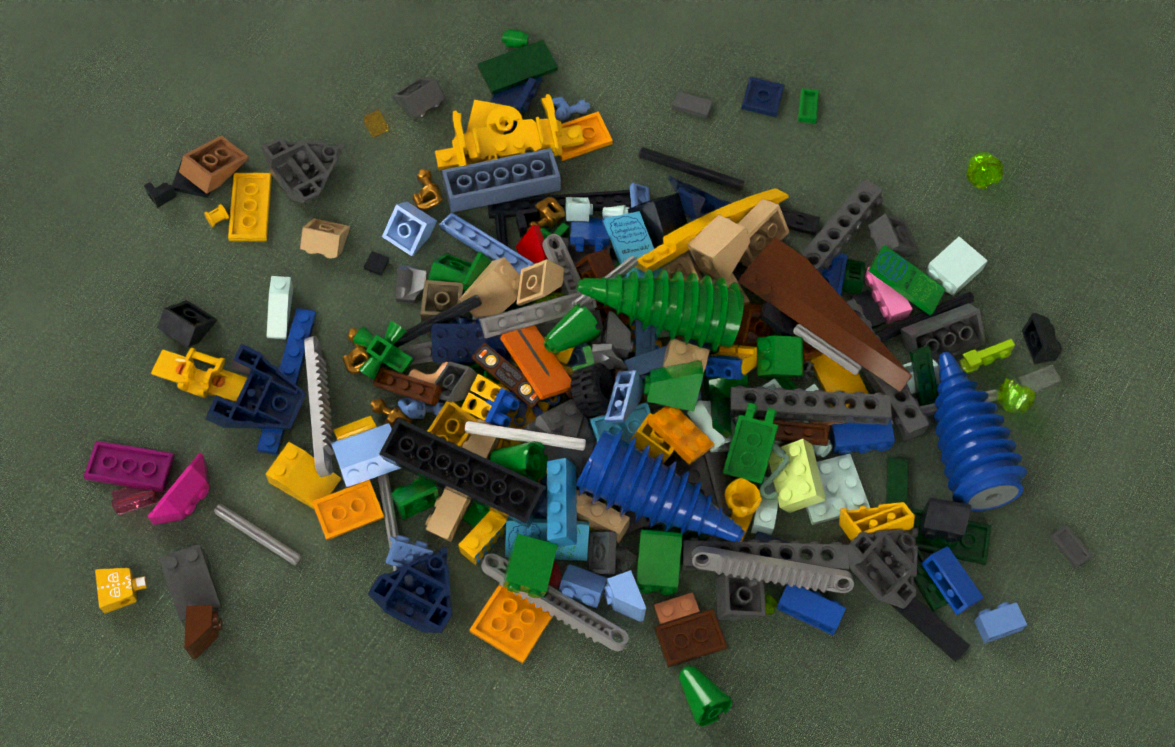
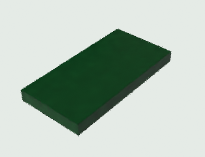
M544 40L478 63V69L492 95L526 83L529 77L536 79L558 71V66Z
M911 508V512L915 516L913 529L918 528L915 545L918 546L920 551L933 554L948 546L956 559L986 565L992 525L968 520L965 534L960 542H947L942 538L930 539L925 537V535L919 534L922 510Z

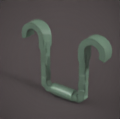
M775 442L772 451L778 457L783 458L784 461L781 462L760 488L761 495L767 500H774L778 497L779 494L777 492L767 495L766 489L790 462L789 455H786V452Z

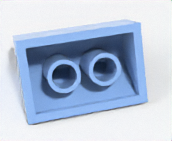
M389 423L331 443L346 487L400 469V467L383 460L379 455L392 430Z

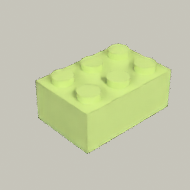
M801 439L780 447L786 452V455H789L790 462L773 480L775 490L779 494L777 497L779 507L791 513L826 501L813 445ZM773 451L769 460L771 473L784 461L783 458L778 457Z

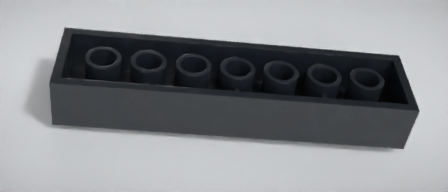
M400 418L396 420L379 453L383 460L527 528H530L547 493L544 485Z

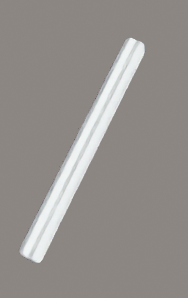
M470 421L465 424L466 433L524 442L535 441L541 442L543 445L582 451L586 446V440Z

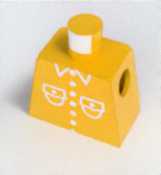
M130 568L95 570L99 608L103 613L135 603L137 601L136 591L147 589L146 577L134 578Z

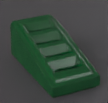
M847 259L842 291L861 294L864 284V262Z

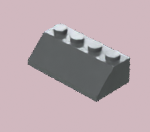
M969 303L901 328L903 344L909 356L910 351L929 346L932 359L936 363L939 362V355L944 352H950L953 356H957L986 344L980 309Z

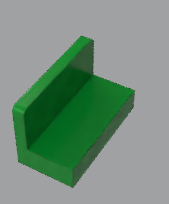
M593 345L583 347L587 363L572 367L573 371L594 364Z

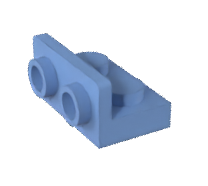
M398 535L397 537L390 536L389 540L392 542L386 563L401 567L426 555H432L433 550L427 547L428 543L416 540V543L409 541L410 538L403 535Z

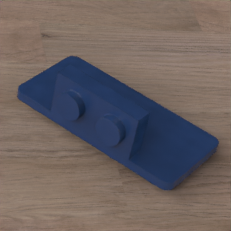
M529 77L526 83L493 95L490 103L514 107L523 118L525 112L529 110L532 99L537 95L542 77L536 79ZM514 121L513 127L507 132L511 133L516 129L517 121Z
M466 316L457 317V320H454L452 323H435L431 327L432 358L435 363L449 361L454 363H476L471 357L484 343L489 345L508 362L511 360V354L500 339L502 334L484 338L480 319L486 318V316H479L476 319H468Z

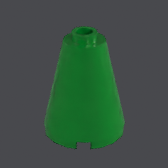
M580 304L573 306L544 337V347L548 352L556 354L593 341L600 336V329L596 330L595 327L597 321L585 306L579 307Z
M535 441L495 449L489 456L490 461L535 482H539L538 479L544 477L548 458L543 450H546L545 446L541 442Z
M686 666L680 671L679 681L697 725L699 724L700 727L708 726L719 720L718 715L720 713L726 714L733 705L731 698L697 667Z

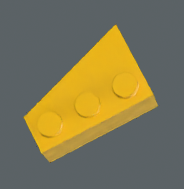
M904 502L878 505V508L866 509V506H860L857 510L840 508L839 525L852 541L860 532L875 533L876 531L911 530L914 527L915 516Z

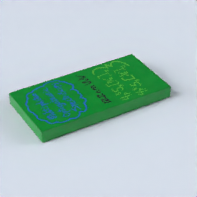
M885 244L881 247L868 270L928 315L935 311L946 289Z

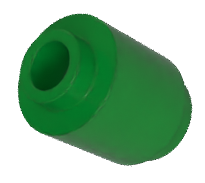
M507 29V32H503L502 43H505V47L522 48L527 46L528 33Z

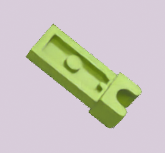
M1009 339L978 352L975 349L963 354L964 358L959 360V363L964 372L967 374L978 370L982 364L986 366L997 358L1004 359L1010 356L1015 344L1012 339Z

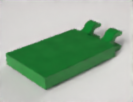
M748 403L745 416H738L723 474L763 484L779 427L773 424L777 411L768 408L765 421L754 419L758 406Z

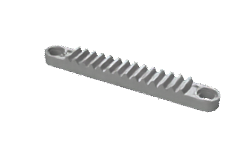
M557 234L549 235L543 241L542 246L548 260L564 268L563 283L559 287L562 289L561 294L566 296L580 292L577 291V284L581 278L563 239ZM550 240L556 242L557 249H553L549 245ZM600 330L598 338L587 342L588 346L601 343L602 330Z
M312 336L304 340L314 460L318 475L325 477L333 473L332 455L334 451L331 443H333L334 437L331 435L333 432L330 428L332 426L330 421L332 416L329 414L331 409L328 407L330 402L327 400L330 398L327 394L329 391L327 387L329 383L326 380L328 375L325 373L327 371L325 367L327 362L322 358L319 339L316 336Z
M699 546L692 551V563L696 568L715 571L718 575L724 573L725 576L732 574L733 577H737L739 575L742 579L748 577L750 580L756 578L759 582L761 580H764L766 583L772 581L774 584L780 582L783 586L785 584H788L790 587L796 585L798 588L803 586L806 590H809V588H812L814 591L820 589L823 593L825 591L847 593L854 587L853 576L846 570L707 546ZM704 554L708 558L702 561L698 560L697 556ZM841 579L849 580L844 585L838 584V581Z
M487 554L481 565L482 570L490 577L499 581L500 586L503 587L508 560L497 554ZM488 562H494L498 567H491L488 565ZM549 585L544 597L532 598L528 596V593L521 591L514 593L515 595L520 594L521 599L527 598L530 604L535 603L536 608L542 607L543 612L548 611L551 617L555 615L558 621L563 620L565 625L570 624L571 629L577 628L578 633H585L586 638L592 637L594 643L598 641L614 651H622L628 643L629 636L626 631ZM612 637H619L622 642H615Z

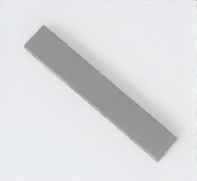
M576 292L482 318L480 323L484 338L564 317L575 306L573 302L582 294ZM593 299L585 307L588 310L597 308L596 300Z

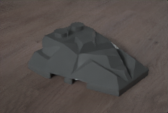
M570 399L539 415L534 422L528 424L522 430L585 439L586 446L583 451L544 445L546 450H543L544 455H547L548 461L567 458L576 466L577 483L597 442L590 424V417L587 418L585 414L582 415L576 407L574 400Z

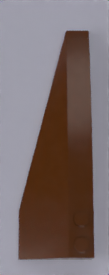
M774 237L739 279L738 282L771 303L790 318L901 392L912 377L907 369L810 261Z

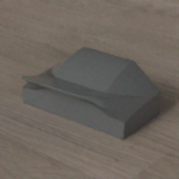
M399 265L396 280V302L415 303L417 295L424 290L425 270H421L416 266Z
M593 344L594 364L601 363L609 370L620 369L629 371L613 344Z

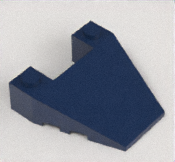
M241 344L230 368L247 375L246 382L235 403L216 395L205 420L223 428L291 429L306 393L291 379L286 378L274 364L272 365L259 351Z

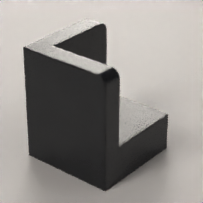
M151 182L144 185L147 195L157 208L177 197L173 186L168 185L167 182L156 188Z
M538 208L516 212V224L520 237L527 233L529 223L539 221Z

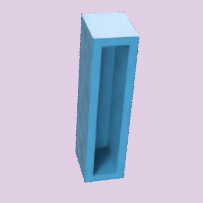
M567 458L547 461V540L557 544L558 547L577 544L576 466Z

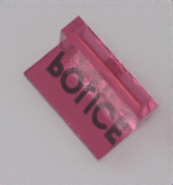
M126 487L111 492L113 497L111 501L112 507L117 515L158 503L155 491L152 489Z

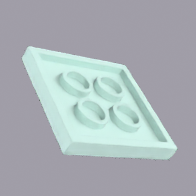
M851 454L817 462L826 501L806 507L812 525L840 518V508H847V510H857L860 506H866V509L870 508Z

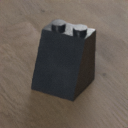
M679 193L652 199L627 209L628 213L640 211L654 249L664 244V236L688 224Z

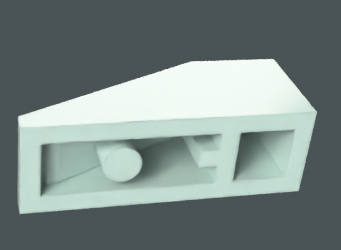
M271 276L267 338L287 339L294 289L291 277Z
M774 481L766 489L767 495L776 492ZM761 495L762 501L754 513L751 533L756 534L759 531L771 536L776 520L778 498L767 500Z

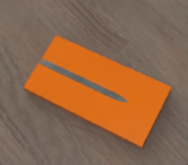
M535 325L502 334L501 341L540 400L571 390V378L555 354L546 350L544 338Z

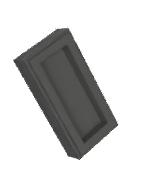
M678 91L672 109L707 119L712 101Z
M1067 524L1049 536L1074 569L1093 557Z

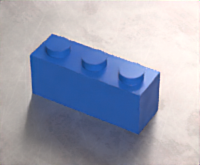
M891 419L888 425L832 424L829 431L830 441L833 445V454L846 455L857 451L859 453H867L870 450L887 451L892 448L895 442Z
M948 546L933 553L921 563L956 615L972 608L984 598Z
M787 584L776 609L834 635L846 608L836 600L824 598L819 592L806 590L803 586L801 588H798L796 585L790 587Z

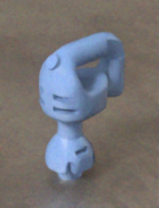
M563 97L552 99L554 106L557 108L555 118L559 121L569 120L572 113L587 114V110L590 109L589 102L585 103L584 100L578 101L574 106H569Z
M402 398L398 401V406L409 418L421 419L425 417L426 413L431 412L437 416L444 403L442 400H438L436 406L411 398Z

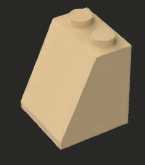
M718 215L687 244L699 271L710 275L715 280L724 278L727 282L750 243L747 234L748 230L743 225L734 223L730 218Z

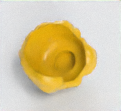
M743 478L735 479L731 482L724 494L728 508L739 518L754 513L762 501L759 489Z

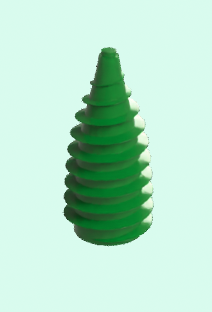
M648 269L640 278H638L636 271H632L628 278H621V275L617 274L615 278H583V280L579 279L577 284V291L603 303L604 307L607 305L615 309L616 316L621 312L629 316V325L637 319L642 322L643 332L649 325L653 326L656 331V337L664 330L669 332L670 341L671 339L673 341L676 335L682 336L683 342H686V345L690 339L696 340L697 346L702 348L704 343H709L712 353L719 346L730 348L733 345L742 320L744 308L743 292L739 289L736 282L731 283L727 288L724 278H719L713 285L710 275H705L698 282L695 273H691L684 280L682 272L677 271L669 279L668 273L664 269L658 274L657 278H654L651 269Z

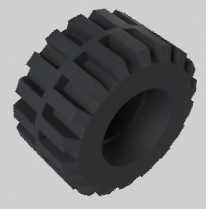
M601 363L577 369L571 376L570 386L573 400L582 415L585 414L587 418L607 413L613 391L614 377L609 369Z

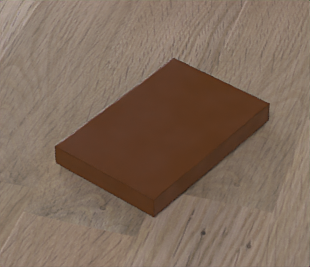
M714 609L654 627L668 668L728 648Z

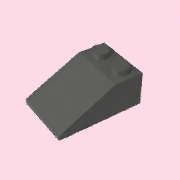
M200 544L159 558L181 622L186 620V606L213 605L215 610L221 608L208 563Z

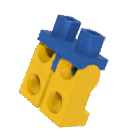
M732 345L730 348L719 346L718 353L708 356L706 375L709 377L741 380L743 375H746L757 366V347L742 345L738 347V345Z
M478 374L470 390L485 399L468 393L461 409L490 424L508 427L511 417L507 416L509 409H517L520 401L513 392L498 385L493 380ZM482 381H485V383H484V385H483L481 391H479V390H478L479 384H480ZM473 399H476V401H475V403H474L472 409H470V408H469L470 402H471Z

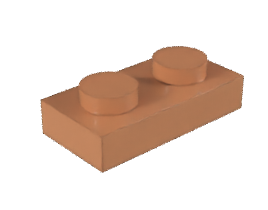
M693 592L653 605L659 625L700 612Z

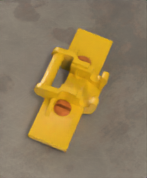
M190 348L186 357L162 349L151 372L152 375L178 383L177 387L182 391L206 398L208 395H217L236 402L247 377L224 370L225 358H216L200 353L195 348ZM193 359L215 365V368H208L207 372L197 369Z

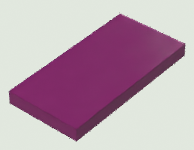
M95 441L83 477L85 480L164 492L175 455L169 452Z

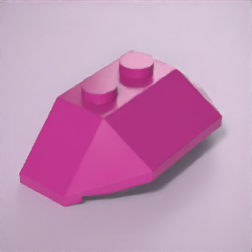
M199 452L155 508L148 514L151 523L157 525L184 520L187 515L189 516L194 512L195 505L199 500L206 497L209 491L207 463L203 454Z

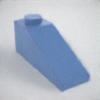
M636 370L617 372L605 416L606 423L625 422L640 402L644 383Z

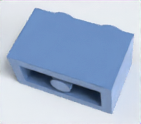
M569 564L562 577L559 592L574 601L597 609L608 578Z
M1005 602L997 606L998 609L991 611L988 608L978 613L979 616L974 622L984 644L1020 632L1027 626L1017 602L1013 604Z

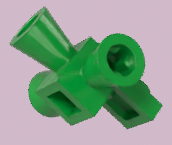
M390 321L384 338H381L377 334L374 336L365 326L361 327L355 334L353 343L367 348L366 352L372 356L358 370L375 380L383 362L397 372L405 374L414 359L395 347L394 344L407 330Z

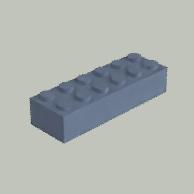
M551 148L442 170L443 183L451 213L561 190L560 174Z

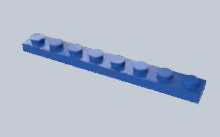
M296 308L279 369L286 378L291 379L296 385L305 358L304 340L311 336L316 318V311ZM263 429L257 447L258 452L278 455L285 429Z

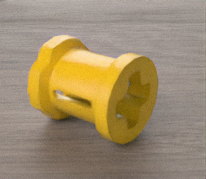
M222 204L210 212H204L212 228L215 227L216 223L229 219Z

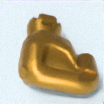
M425 169L419 170V174H417V179L425 186L421 188L419 193L412 196L416 207L421 211L429 210L443 201L438 185L431 183V172Z
M547 197L535 205L542 219L538 222L533 221L529 223L527 232L532 225H539L540 229L546 225L553 227L565 218V211L555 198ZM550 204L557 213L551 211L548 205Z
M351 328L349 334H347V338L352 343L358 331L356 328ZM354 343L356 348L348 355L343 356L342 360L349 373L358 374L361 372L358 369L365 362L354 366V363L362 360L367 361L372 355L366 352L367 348Z
M381 398L372 400L370 404L373 407L372 411L388 416L385 424L389 423L391 429L398 418L412 424V419L399 408L391 410Z

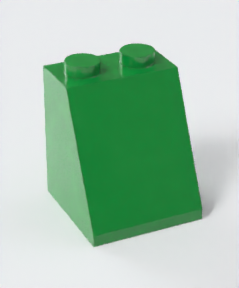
M697 360L651 369L649 376H645L643 394H646L647 402L694 411L704 375L702 361Z
M641 530L636 572V584L641 593L649 594L652 591L660 592L662 595L677 593L682 546L681 533Z
M517 534L511 545L503 587L514 593H519L520 591L528 593V596L532 598L544 597L547 592L558 545Z

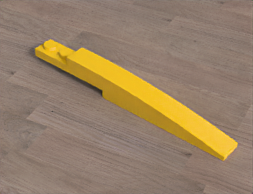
M774 188L712 211L664 236V244L638 258V264L635 267L643 272H646L648 269H651L653 272L689 250L687 244L718 215L730 218L734 223L738 224L762 199L779 204L789 198L787 193Z

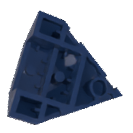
M670 175L668 177L674 191L679 193L684 213L690 215V220L692 221L731 204L695 186L679 181Z
M447 546L435 554L426 555L405 564L394 572L380 575L369 590L368 595L385 613L425 633H442L452 617Z

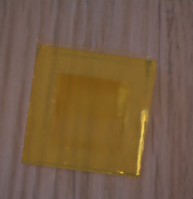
M376 110L363 117L364 125L372 138L389 130L380 110Z

